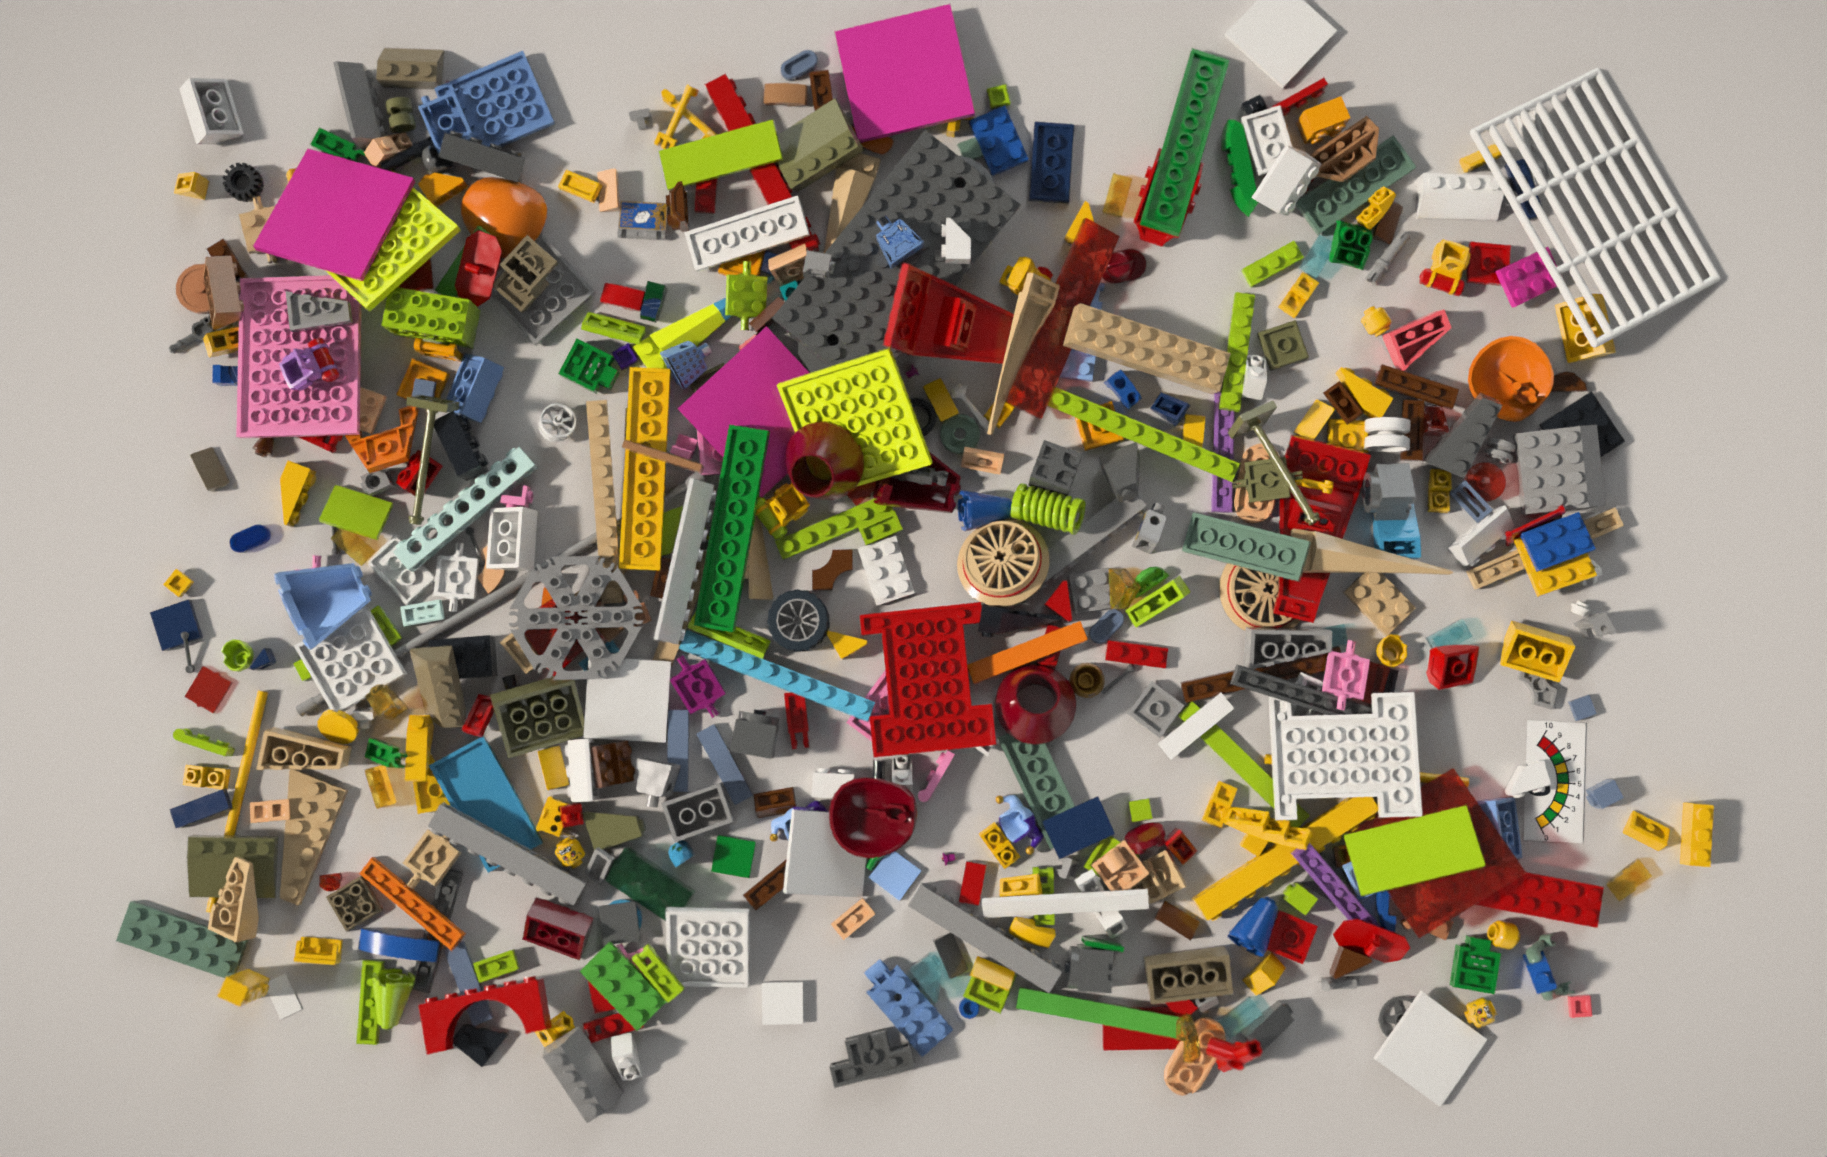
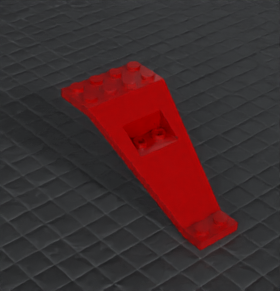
M902 264L885 334L884 346L907 355L1003 364L1014 314L912 265ZM1041 327L1022 366L1043 371L1052 335L1051 331Z
M1291 434L1284 456L1286 457L1287 468L1290 473L1302 471L1303 475L1296 476H1303L1304 479L1319 482L1327 480L1334 483L1331 494L1323 493V490L1298 486L1313 512L1319 513L1320 520L1311 526L1305 522V519L1300 518L1304 512L1291 490L1290 498L1279 499V534L1291 536V530L1299 529L1310 532L1316 531L1343 539L1371 454ZM1326 518L1328 521L1322 524L1320 523L1321 519ZM1303 572L1300 582L1279 577L1278 595L1273 613L1314 623L1330 573Z

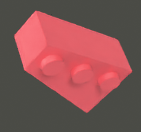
M1442 309L1383 334L1382 337L1395 369L1405 371L1411 363L1423 355L1431 345L1435 344L1452 327L1445 310Z

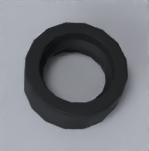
M922 398L910 399L912 407L919 406L928 412L929 421L921 429L922 435L926 436L935 426L936 413L934 407Z

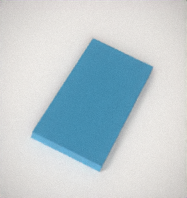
M485 735L429 765L452 807L529 849H533L543 843L541 836L536 831V827ZM479 855L488 873L500 867V865L493 866L486 862L487 858Z

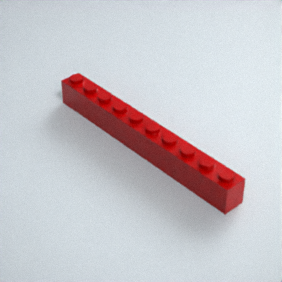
M724 74L704 84L728 132L756 124L751 112L747 114L744 108L747 105L742 95L738 97L736 94L737 86L732 78L728 79L727 75ZM770 163L749 169L767 205L792 197L791 193H793V190L790 189L787 182L784 183L781 177L783 174L778 164ZM805 216L810 236L789 242L788 244L791 249L805 244L808 251L820 252L818 245L821 242L816 233L812 235L809 229L812 226L807 216Z

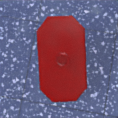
M477 230L466 238L455 289L459 298L468 299L477 307L490 300L502 254V249L496 236Z
M1360 919L1343 921L1333 933L1339 946L1384 963L1400 961L1410 949L1405 936Z

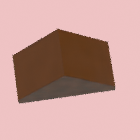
M1339 946L1329 973L1331 977L1337 979L1373 961L1368 956Z

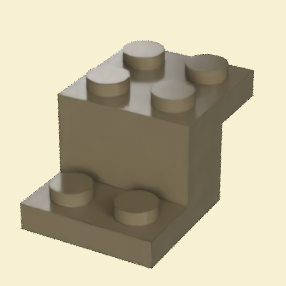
M527 235L500 264L505 271L494 282L493 288L521 313H524L548 287L549 282L545 278L559 263Z

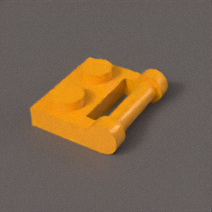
M415 338L414 350L421 355L462 362L463 354L457 350V344L450 343L445 345Z

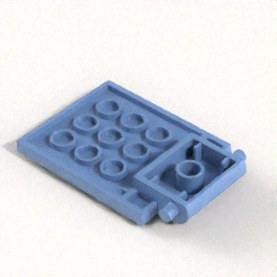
M520 51L434 88L438 98L431 101L428 95L421 98L423 104L418 107L438 155L444 134L446 132L450 133L451 130L462 133V138L470 140V137H475L483 140L482 144L490 146V143L503 147L555 124L524 51Z

